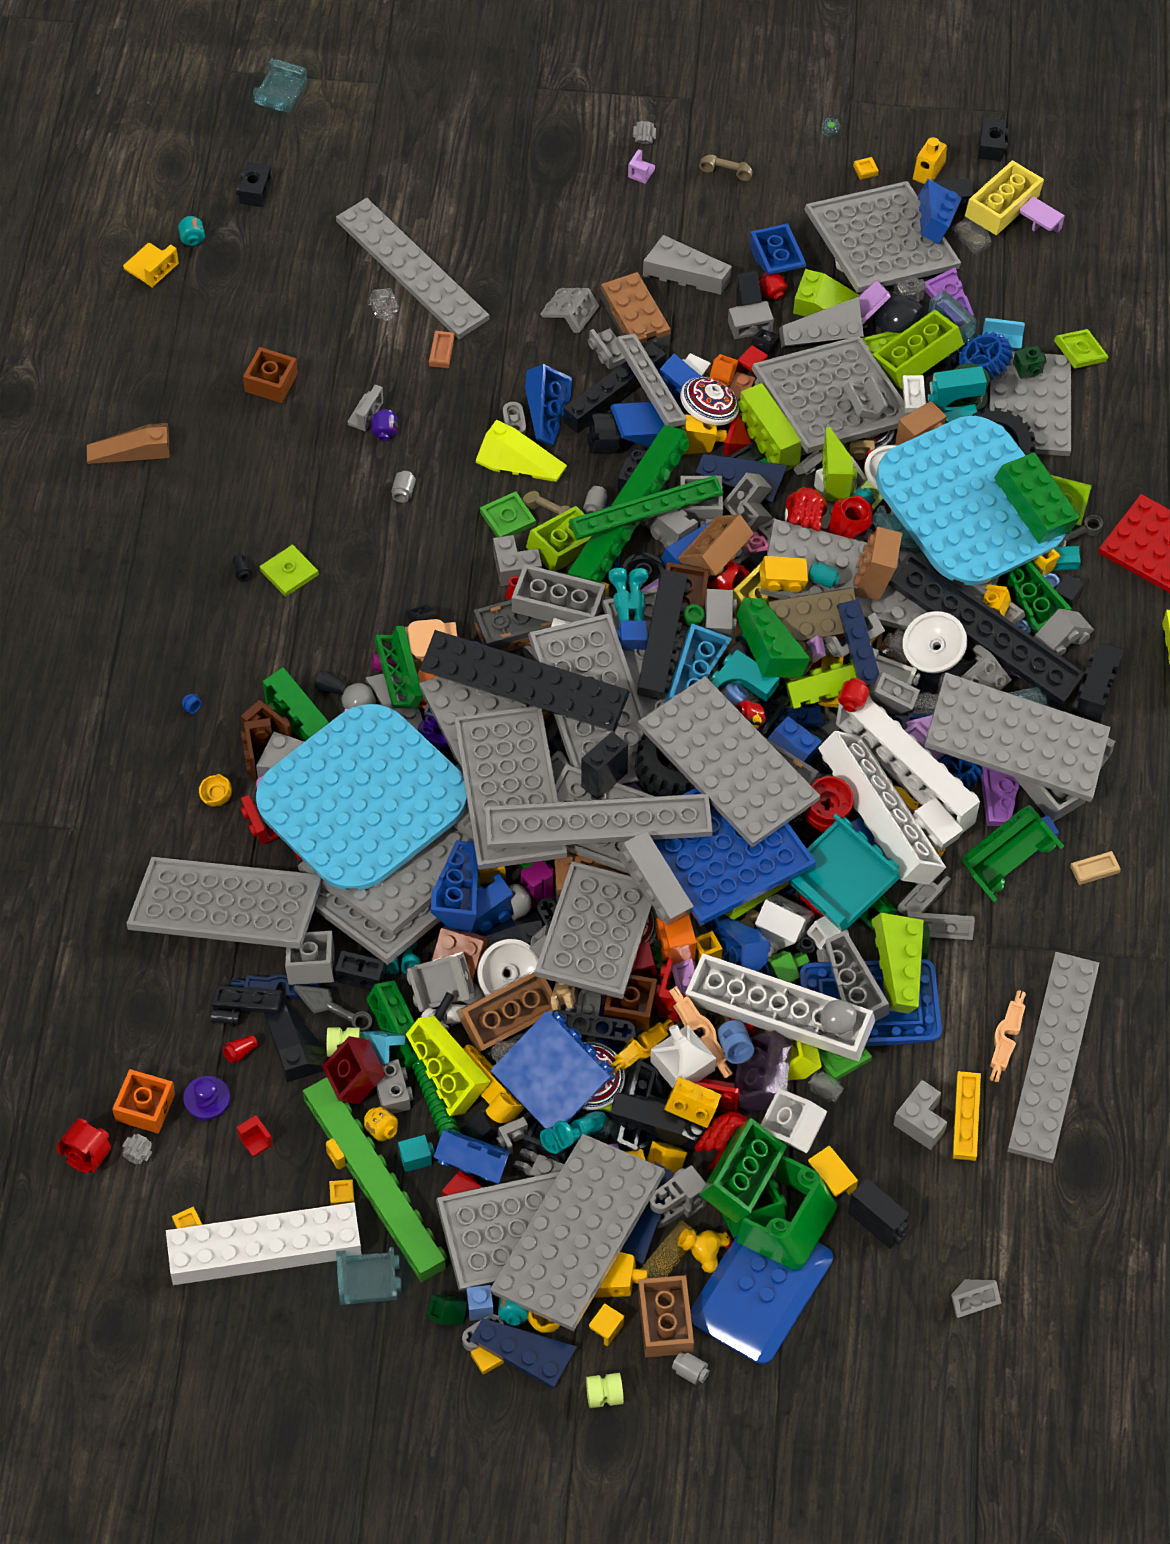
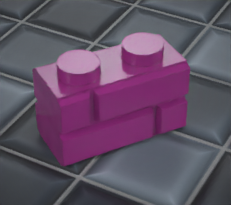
M537 861L532 864V867L528 866L521 871V886L529 892L532 900L531 908L533 909L537 908L538 902L541 899L553 897V887H555L553 876L555 871L550 864L546 865L544 861Z

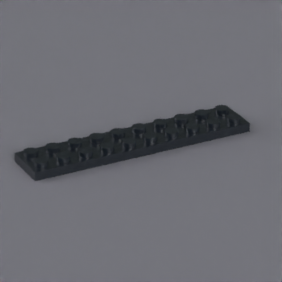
M912 552L907 554L888 583L889 586L925 611L945 612L957 618L963 625L969 642L975 646L981 645L992 653L998 662L1061 706L1085 674L961 586L944 577L935 568Z
M434 630L420 670L424 673L611 732L613 731L614 733L630 693L628 689L438 630Z

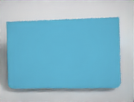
M985 318L982 335L985 332L990 334L993 331L996 334L1000 333L1008 339L1012 351L1015 352L1022 348L1025 323Z
M384 1031L360 1032V1038L370 1041L382 1064L389 1063V1046L405 1045V1035Z

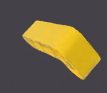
M467 1044L463 1050L491 1081L480 1094L489 1103L486 1113L498 1123L513 1122L525 1106L491 1072L494 1066L475 1047Z

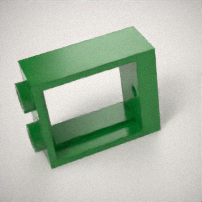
M769 1178L761 1195L766 1193L771 1205L751 1211L745 1218L762 1226H767L769 1221L774 1218L786 1219L784 1209L787 1208V1203L783 1195L779 1196V1189L775 1179L771 1180ZM720 1211L733 1238L737 1237L742 1220L736 1224Z

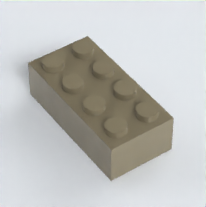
M849 587L766 601V603L795 640L801 641L812 639L815 636L825 637L843 634L844 631L837 605L856 599L854 588Z

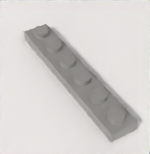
M635 334L618 336L615 343L663 423L670 427L685 425L687 420L637 336Z

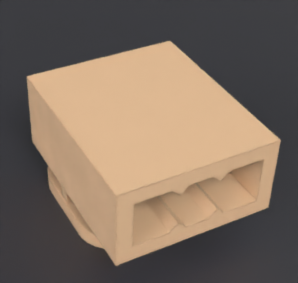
M438 619L414 621L408 627H405L417 673L422 665L434 630L457 636L455 622L443 623Z

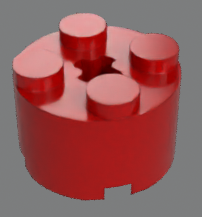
M78 1118L58 1142L56 1149L60 1156L64 1154L68 1158L66 1162L71 1167L83 1173H89L90 1170L94 1173L111 1151V1145L108 1141L109 1134L101 1128L96 1129L89 1125L86 1120Z

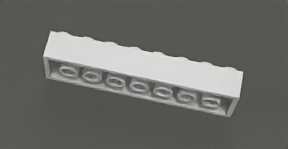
M868 695L865 707L855 712L844 710L843 706L839 703L836 725L845 733L862 736L880 766L922 806L936 797L960 825L963 832L975 824L980 804L977 795L964 787L959 778L949 773L943 763H939L934 759L928 749L920 746L913 735L905 732L898 721L890 718L883 707L875 704L870 695Z
M834 731L818 748L823 755L822 759L832 769L833 776L844 780L850 786L853 793L854 809L862 816L864 825L874 835V840L884 851L885 858L887 860L891 858L899 866L900 879L902 881L929 885L946 866L862 736Z
M703 953L685 993L686 997H689L695 1006L858 1062L875 1023L872 1010L852 1004L857 1016L856 1023L851 1031L842 1035L831 1032L827 1033L820 1024L821 1011L827 1003L839 999Z
M354 1202L166 1230L173 1285L362 1257Z

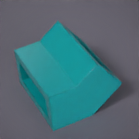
M1062 546L1054 549L1060 554V557L1053 571L1079 569L1081 562L1079 546Z

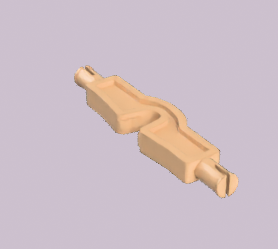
M677 986L671 989L669 992L676 1002L674 1008L684 1026L688 1025L693 1031L702 1029L703 1036L699 1039L716 1057L715 1067L719 1068L724 1078L733 1074L725 1062L727 1059L723 1049L716 1040V1031L712 1023L706 1017L700 1015L689 997L684 998Z
M1021 991L1016 992L1015 1000L1010 1002L1005 1019L999 1023L995 1031L994 1045L996 1049L990 1065L993 1068L990 1076L991 1081H993L995 1074H997L994 1082H999L1001 1072L1006 1070L1008 1061L1015 1048L1016 1043L1005 1037V1034L1018 1035L1020 1032L1022 1016L1025 1010V1005H1023L1026 996L1025 992H1022L1020 999Z

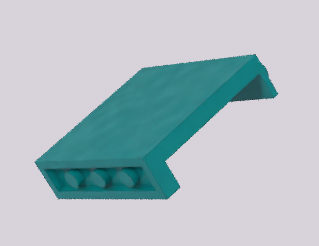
M835 813L833 815L835 822L807 848L816 861V867L787 882L842 932L854 923L901 877L898 872L899 866L891 858L887 860L877 845L871 846L867 842L868 838L861 831L856 832L852 829L853 825L847 818L843 817L841 819Z

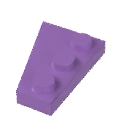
M954 267L924 282L922 288L950 321L959 327L973 320L974 314L967 296L963 292V286L958 279L957 270Z
M982 767L981 784L987 826H1001L1012 817L1015 798L1020 784L1013 776Z

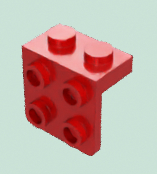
M250 796L242 797L241 800L244 806L240 809L245 820L249 819L251 822L248 827L252 836H257L261 845L279 838L262 819L257 804H253Z
M668 958L667 965L663 964L661 968L660 984H657L654 1007L658 1008V1017L672 1020V1022H682L674 1008L676 1002L669 992L673 959Z
M705 1078L694 1082L721 1094L716 1110L722 1113H737L741 1084Z

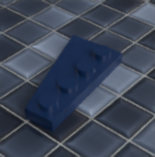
M703 454L695 475L722 476V485L734 489L746 472L760 474L772 487L763 501L772 504L787 465Z
M655 1162L654 1165L665 1170V1175L659 1183L658 1189L672 1179L675 1173ZM656 1198V1204L661 1203L664 1205L666 1198L663 1200ZM650 1201L621 1249V1252L633 1255L635 1261L645 1266L649 1248L654 1240L655 1231L662 1218L661 1214L652 1211Z
M484 1318L481 1319L469 1340L551 1389L556 1385L577 1346Z

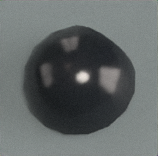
M904 294L893 295L876 311L874 321L882 330L902 333L914 325L919 316L922 319L925 313L922 305L916 299Z

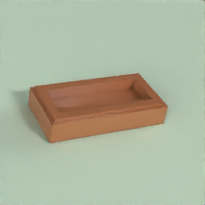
M435 331L429 366L449 368L455 333Z

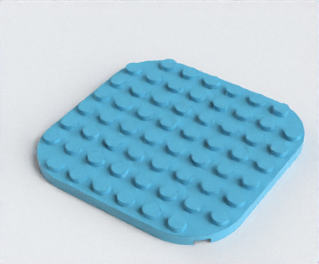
M964 416L893 447L884 454L877 466L876 484L881 496L933 567L951 581L956 579L964 582V585L987 583L1054 550L1065 537V534L1038 544L1013 505L1008 501L1001 487L999 488L994 477L1001 466L1026 455L1003 426L989 419L978 416Z
M366 704L352 707L343 712L271 767L259 782L256 792V803L265 823L326 883L342 890H346V888L364 890L384 881L451 828L463 815L467 806V796L462 773L405 718L389 707Z

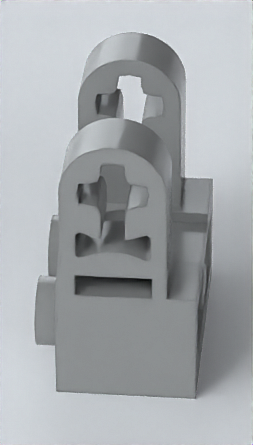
M692 1165L687 1169L682 1168L678 1170L672 1179L655 1190L652 1195L650 1208L655 1213H664L663 1219L660 1220L657 1228L665 1227L683 1214L689 1218L707 1205V1201L700 1196L706 1183ZM656 1198L660 1200L666 1198L664 1205L661 1203L656 1204Z

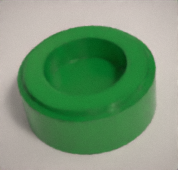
M697 604L688 605L683 614V620L689 626L691 624L699 626L705 617L704 609Z

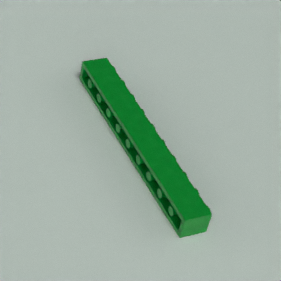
M666 425L662 427L611 506L660 492L675 466L679 464L680 458L689 448V440L685 430ZM641 521L591 536L566 575L601 583Z

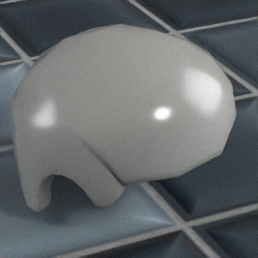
M355 683L348 686L341 697L345 709L366 704H376V698L372 689L363 683Z
M512 884L508 886L513 893L511 904L514 914L512 919L518 920L529 913L532 907V900L529 892L523 886Z
M832 1000L821 1011L820 1024L827 1033L831 1032L842 1035L851 1031L855 1025L856 1010L847 1001Z

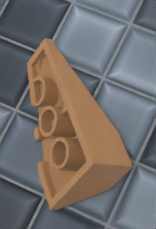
M168 423L147 424L87 445L88 464L170 458Z

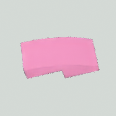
M756 531L749 538V543L742 547V550L749 555L750 553L768 550L769 544L764 536H759Z

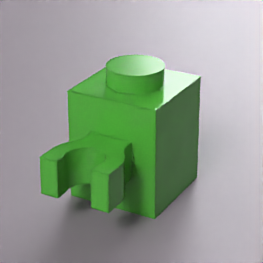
M782 950L768 957L766 964L770 969L771 977L794 984V980L800 977L797 967L810 961L806 953L802 954V952H799L792 956L790 952Z

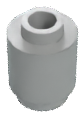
M402 471L396 474L391 490L392 498L395 501L405 503L411 498L416 481L412 473Z
M593 486L588 491L583 506L586 514L605 507L608 499L606 489L600 486Z
M680 1352L672 1365V1369L676 1371L677 1375L695 1385L699 1382L703 1383L709 1374L708 1364L688 1352L686 1354Z

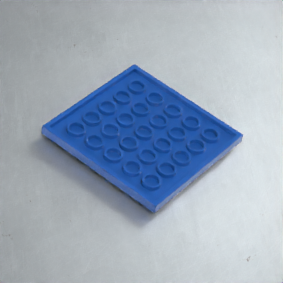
M695 788L683 795H695L701 793ZM711 804L712 836L653 840L694 906L691 913L700 926L816 867L815 859L788 823L754 847H751Z

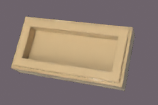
M1112 851L1071 863V869L1079 885L1118 874L1121 870Z

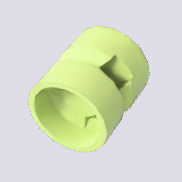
M328 1027L327 1057H330L348 1036L360 1038V1028H347L345 1031H342L340 1027Z
M620 1373L606 1374L605 1378H601L600 1375L586 1377L589 1408L603 1407L606 1402L610 1406L623 1404Z

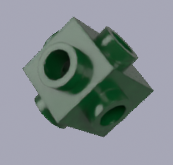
M1038 345L1015 351L1013 365L1020 379L1043 373L1046 356L1040 351Z

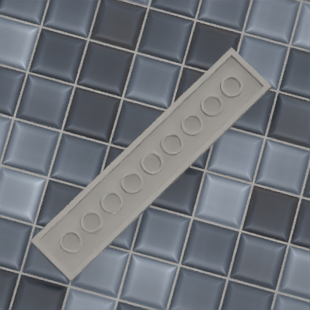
M368 198L336 216V222L450 332L455 333V337L458 340L489 320V314Z
M708 794L485 807L487 849L624 842L645 831L649 833L652 840L712 836Z
M1055 952L1007 1152L1049 1163L1054 1161L1099 962Z

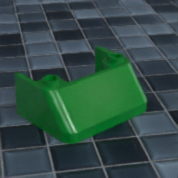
M1028 805L963 856L962 862L987 895L995 902L997 898L994 894L1004 888V877L1037 850L1040 852H1050L1056 847V844L1060 849L1064 846L1034 808Z
M782 1155L779 1160L775 1180L807 1196L791 1222L782 1218H774L764 1227L744 1217L737 1243L790 1269L799 1270L806 1265L835 1215L837 1203L818 1172Z

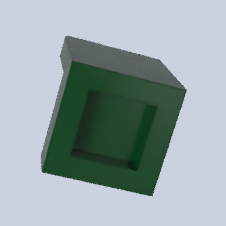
M431 1294L427 1318L440 1325H462L468 1302L455 1295Z

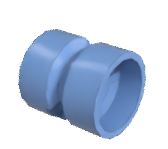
M732 1020L724 1023L717 1032L718 1039L729 1062L734 1064L744 1063L753 1056L754 1046L743 1022Z

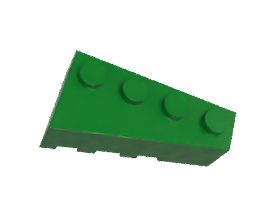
M1031 562L1003 574L1019 608L1025 612L1026 616L1024 618L1029 623L1033 636L1058 609L1071 611L1072 608Z
M743 598L736 619L762 676L802 677L810 657L763 598Z
M283 667L263 680L265 703L272 706L275 713L280 717L284 716L291 724V731L301 741L305 742L329 724L324 715Z

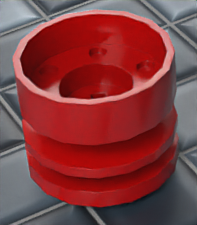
M825 776L817 779L811 786L820 795V800L802 812L805 821L813 829L825 832L835 822L833 817L835 813L841 819L843 817L847 818L853 805V793L850 786L844 780L835 776Z

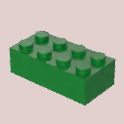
M1035 452L1003 464L994 478L999 488L1001 487L1008 501L1013 505L1038 544L1071 532L1080 519V516Z
M749 1118L736 1129L702 1189L700 1196L737 1224L751 1213L787 1145L755 1120Z

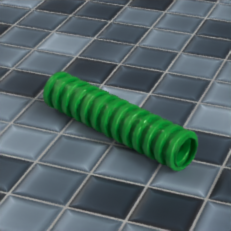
M417 1060L412 1065V1068L422 1089L424 1099L427 1101L429 1111L432 1113L431 1116L434 1119L439 1136L441 1137L444 1128L460 1133L454 1116L448 1115L446 1103L443 1099L439 1098L436 1092L438 1088L433 1079H429L423 1060Z

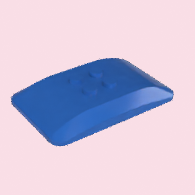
M921 959L919 1007L909 1014L889 1011V1015L875 1021L865 1046L924 1043L936 1041L940 1038L942 1025L935 967L931 961ZM864 961L885 996L883 972L880 969L879 961ZM830 962L808 963L802 966L800 970L801 987L840 1000Z
M737 1236L690 1309L692 1325L758 1364L769 1363L776 1355L833 1262L831 1250L819 1242L806 1265L802 1269L793 1270L737 1243Z

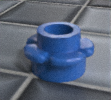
M188 694L182 700L183 711L190 714L196 713L202 705V701L197 694Z

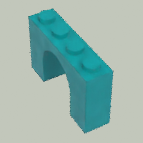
M982 366L934 373L933 381L930 382L931 394H928V402L932 401L947 416L946 423L960 417L972 416L977 412L975 404L959 407L946 406L961 398L985 395L987 381Z
M736 650L733 655L729 654L723 662V668L720 671L717 670L710 680L719 691L729 683H738L766 702L779 686V677H763L757 662L739 650Z

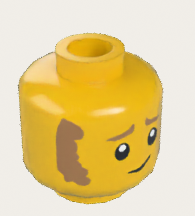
M372 1108L366 1113L364 1129L377 1141H385L396 1135L398 1119L386 1108Z

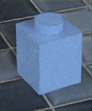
M490 1285L467 1288L470 1321L481 1320L488 1315H493Z

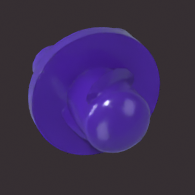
M431 715L426 716L425 720L419 723L417 731L438 751L444 754L446 747H449L435 717Z
M213 1076L199 1077L193 1080L185 1089V1107L199 1121L217 1118L230 1106L229 1089L219 1078Z

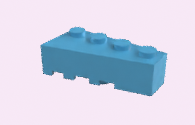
M691 624L685 634L664 703L703 677H708L732 638Z

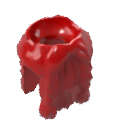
M806 487L799 488L796 492L789 494L786 499L787 522L793 525H800L803 528H812L819 532L822 517L826 514L828 508L824 496L819 491Z
M857 494L837 500L832 509V519L825 532L855 539L856 535L864 537L867 529L873 523L872 505Z
M732 560L723 567L722 573L717 576L708 577L707 589L733 590L750 572L744 566Z
M728 1112L714 1118L703 1136L700 1137V1140L695 1145L696 1151H702L703 1149L711 1151L714 1148L720 1150L715 1159L709 1164V1171L712 1172L735 1133L734 1130L748 1120L746 1116L736 1112Z

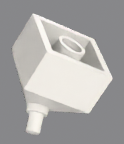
M778 894L766 899L755 925L770 943L768 957L778 950L806 937V932L811 927L816 912Z
M677 1025L671 1026L669 1030L672 1036L651 1049L650 1062L658 1069L659 1073L672 1088L678 1076L694 1083L715 1071L716 1057L688 1025L679 1030Z
M778 1088L761 1126L784 1144L807 1153L825 1119L827 1111L807 1099Z

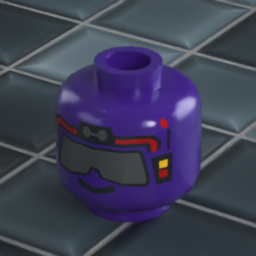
M378 410L372 416V434L381 441H388L396 436L398 417L391 410Z

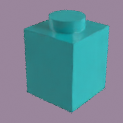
M425 1135L398 1142L399 1154L405 1172L432 1165L431 1156L435 1154L432 1142L427 1143Z

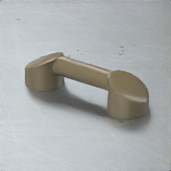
M715 155L704 156L699 164L700 169L704 172H712L715 165L737 170L736 175L742 181H749L753 174L751 167L747 163L717 158Z
M537 491L528 492L523 497L524 504L530 510L536 509L540 505L560 515L571 509L569 506H559L540 497Z

